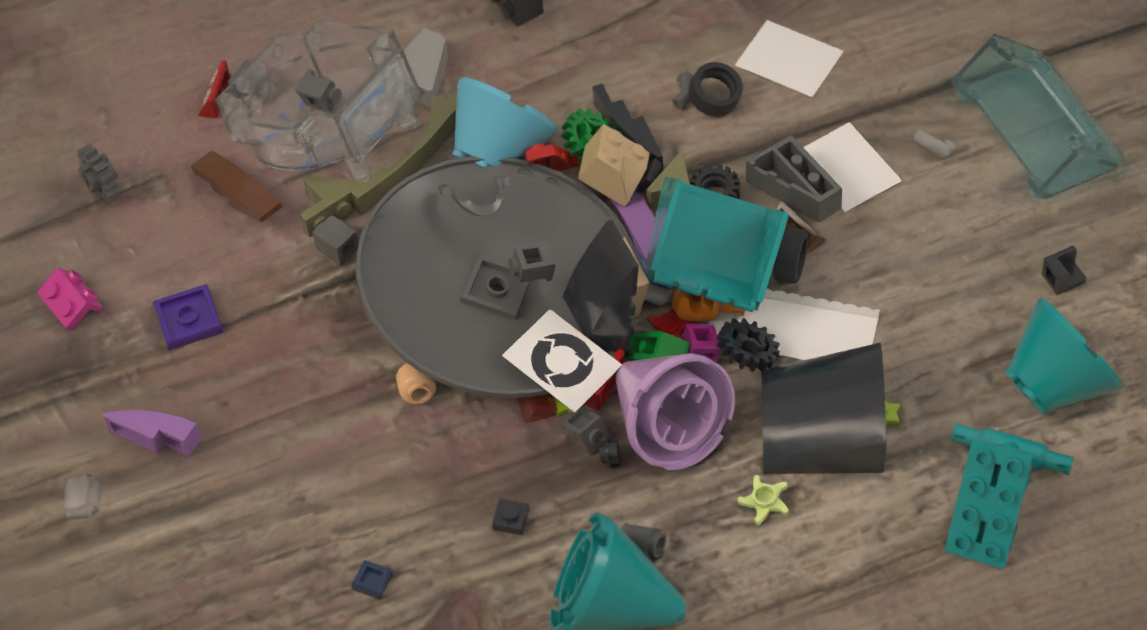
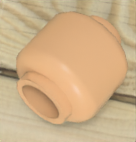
M408 363L399 368L396 374V383L399 394L404 401L411 404H422L434 396L436 392V381L419 372Z

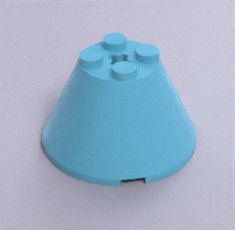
M462 77L457 83L455 140L452 155L456 158L476 156L485 159L475 162V164L485 169L488 165L494 167L502 164L498 161L500 159L514 158L524 160L525 151L529 150L533 145L544 144L557 133L558 126L531 106L526 104L525 107H521L510 102L511 95L483 82Z

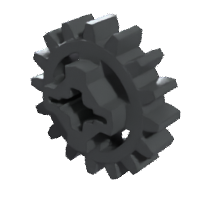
M91 144L77 150L80 164L78 172L86 183L88 190L92 194L97 191L99 197L104 202H109L118 197L119 190L115 182L118 175L106 154L102 153L99 155L97 149L93 148Z

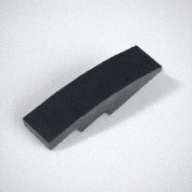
M603 83L592 86L594 105L598 112H601L603 120L610 119L609 127H615L622 136L635 144H640L645 150L650 152L648 161L655 158L663 164V155L643 116L632 119L623 100L611 101Z

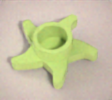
M755 475L752 494L747 497H738V504L756 509L755 523L757 525H760L771 511H778L786 516L789 513L788 508L779 499L782 491L788 488L787 482L770 485L761 483L760 477Z

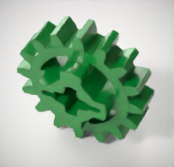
M581 108L575 113L572 112L561 126L565 130L561 134V138L567 139L563 146L564 148L572 149L570 156L578 155L579 163H582L585 145L603 124L609 127L610 119L603 120L601 112L593 115L591 108H588L585 112Z

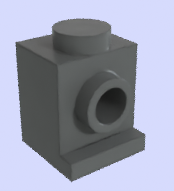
M309 68L295 88L296 93L305 105L328 113L332 112L335 105L341 99V90L335 88L333 80L326 76L317 77L314 71Z
M548 241L514 247L513 256L509 259V269L512 276L517 275L520 283L539 279L552 281L556 262Z

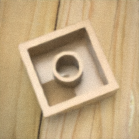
M603 124L585 145L578 179L625 207L647 169L650 152L645 150L640 144H635L625 138L617 130Z

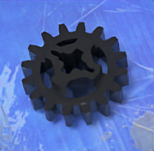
M735 318L730 323L726 321L716 338L719 340L717 347L723 349L721 355L729 356V363H739L740 369L747 366L751 372H754L756 368L761 372H764L766 367L772 368L780 354L778 350L780 343L773 341L775 335L768 334L767 327H757L756 321L749 324L745 318H742L740 323Z

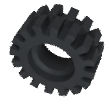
M709 164L708 170L701 167L699 168V173L695 171L693 179L690 178V185L704 189L718 186L726 190L722 193L723 195L740 199V180L737 178L736 172L733 171L731 173V168L727 166L722 170L721 164H717V168H713V165Z

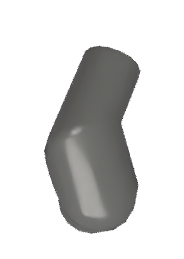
M690 72L680 73L676 79L677 82H680L681 92L672 99V103L680 110L691 101L688 91L689 84L694 75Z

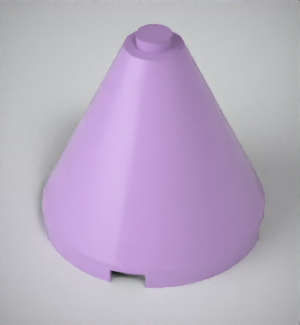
M680 354L634 360L623 363L616 372L615 381L628 439L634 451L650 465L660 466L666 470L687 468L708 456L723 439L724 436L720 432L726 419L732 420L735 408V392L727 372L711 359L699 354Z

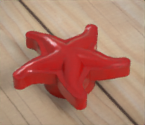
M673 308L659 317H654L652 314L647 315L648 322L656 331H662L680 339L686 324H695L680 320Z

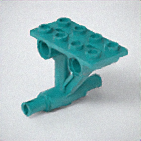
M956 423L951 441L968 445L970 449L945 551L1003 569L1015 539L1018 527L1017 519L1023 495L1030 481L1032 469L1042 470L1044 467L1069 475L1074 456L1050 451L1046 444L1025 439L1018 435H1011L991 428H983L981 431Z

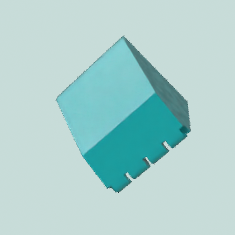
M665 177L647 255L646 277L659 285L669 288L676 286L679 291L696 296L703 294L709 300L726 305L730 302L733 303V307L750 312L758 311L765 296L790 213L766 208L684 183L683 180Z

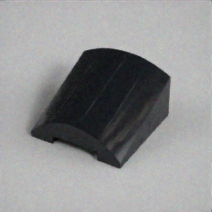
M881 342L772 367L761 372L763 474L884 472L886 415Z

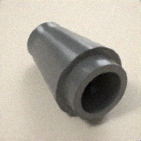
M627 523L621 527L646 557H659L662 554L666 545V535L662 534L660 529Z

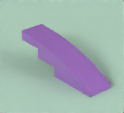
M637 191L633 193L625 207L612 200V205L640 258L644 259L647 265V255L655 216Z

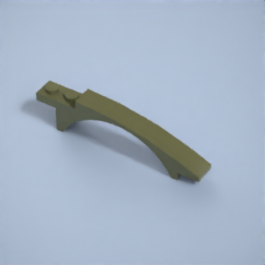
M457 93L445 101L438 95L430 99L431 114L423 137L409 154L389 168L368 176L353 179H326L311 175L303 179L307 197L314 203L313 206L299 214L303 231L309 238L313 236L312 232L317 225L324 222L331 215L339 219L347 216L353 209H356L360 215L364 214L378 204L394 186L416 173L428 162L455 131Z

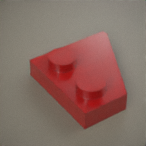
M543 143L536 144L525 151V161H527L528 166L536 163L555 171L579 166L576 155L571 157V152L553 144L547 146Z

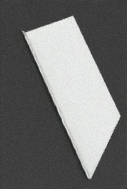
M766 289L763 302L760 304L758 311L750 312L745 310L744 316L719 312L715 320H709L708 323L714 325L718 336L726 321L730 323L733 318L738 320L739 323L742 318H745L749 324L756 321L757 327H767V333L775 335L773 341L780 343L778 348L780 356L807 360L871 345L880 309L872 310L869 307H857L853 304L843 305L838 301L829 302L826 299H814L810 296L801 297L795 293L786 294L783 291L773 292L770 289Z

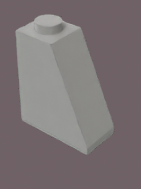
M424 28L386 69L389 87L431 108L430 99L439 94L449 56L446 38L438 32H432Z

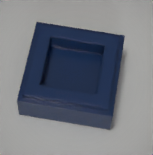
M364 560L351 585L352 590L381 600L393 575L392 569Z

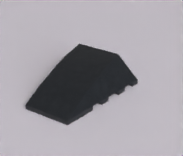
M609 220L604 224L576 264L563 294V299L584 336L597 346L613 352L622 349L625 356L632 355V346L628 344V338L633 337L634 327L629 325V320L631 316L635 315L636 308L631 297L637 295L639 265L614 222Z

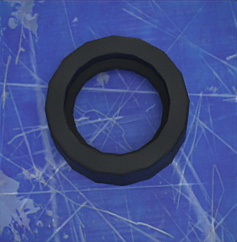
M710 62L700 66L695 72L689 84L688 94L692 104L702 113L714 117L725 116L733 111L741 98L743 83L739 74L732 67L724 63ZM709 78L720 80L729 88L731 96L727 100L712 99L702 90V80Z
M785 227L774 263L773 276L775 280L794 284L799 281L808 247L807 230Z

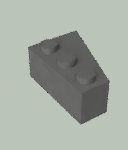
M792 135L746 161V182L785 202L815 221L820 222L841 210L842 188Z

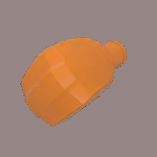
M676 286L673 290L672 307L677 316L683 321L708 322L709 320H715L719 312L744 316L745 310L733 307V303L729 302L726 305L709 300L703 294L696 296L679 291Z

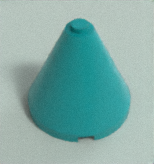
M599 512L591 515L588 518V522L594 525L589 532L580 529L560 571L553 593L554 597L559 598L558 611L550 610V628L552 630H628L673 626L677 621L681 622L687 610V605L684 604V597L611 517Z

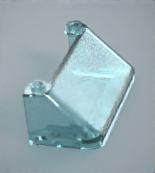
M994 33L951 80L957 89V96L964 102L971 101L979 105L1031 176L1027 180L1029 184L1028 190L1038 199H1049L1113 171L1124 161L1123 155L1048 59L1033 47Z

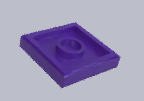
M207 284L153 301L169 350L224 333Z

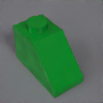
M634 331L633 337L628 338V344L632 346V355L625 356V360L634 361L687 354L690 342L662 331Z

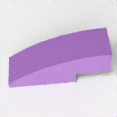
M145 410L107 412L104 415L110 433L156 454H159L161 449L167 446L189 457L201 440L197 424L178 416Z

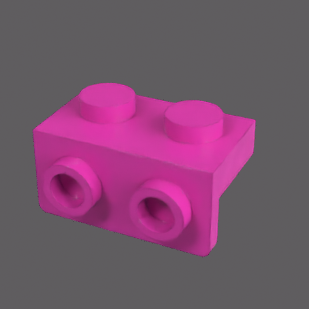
M57 267L37 291V294L65 328L74 330L90 309L100 312L103 307L97 301L98 295L82 283L84 279L79 273L72 269L67 271Z

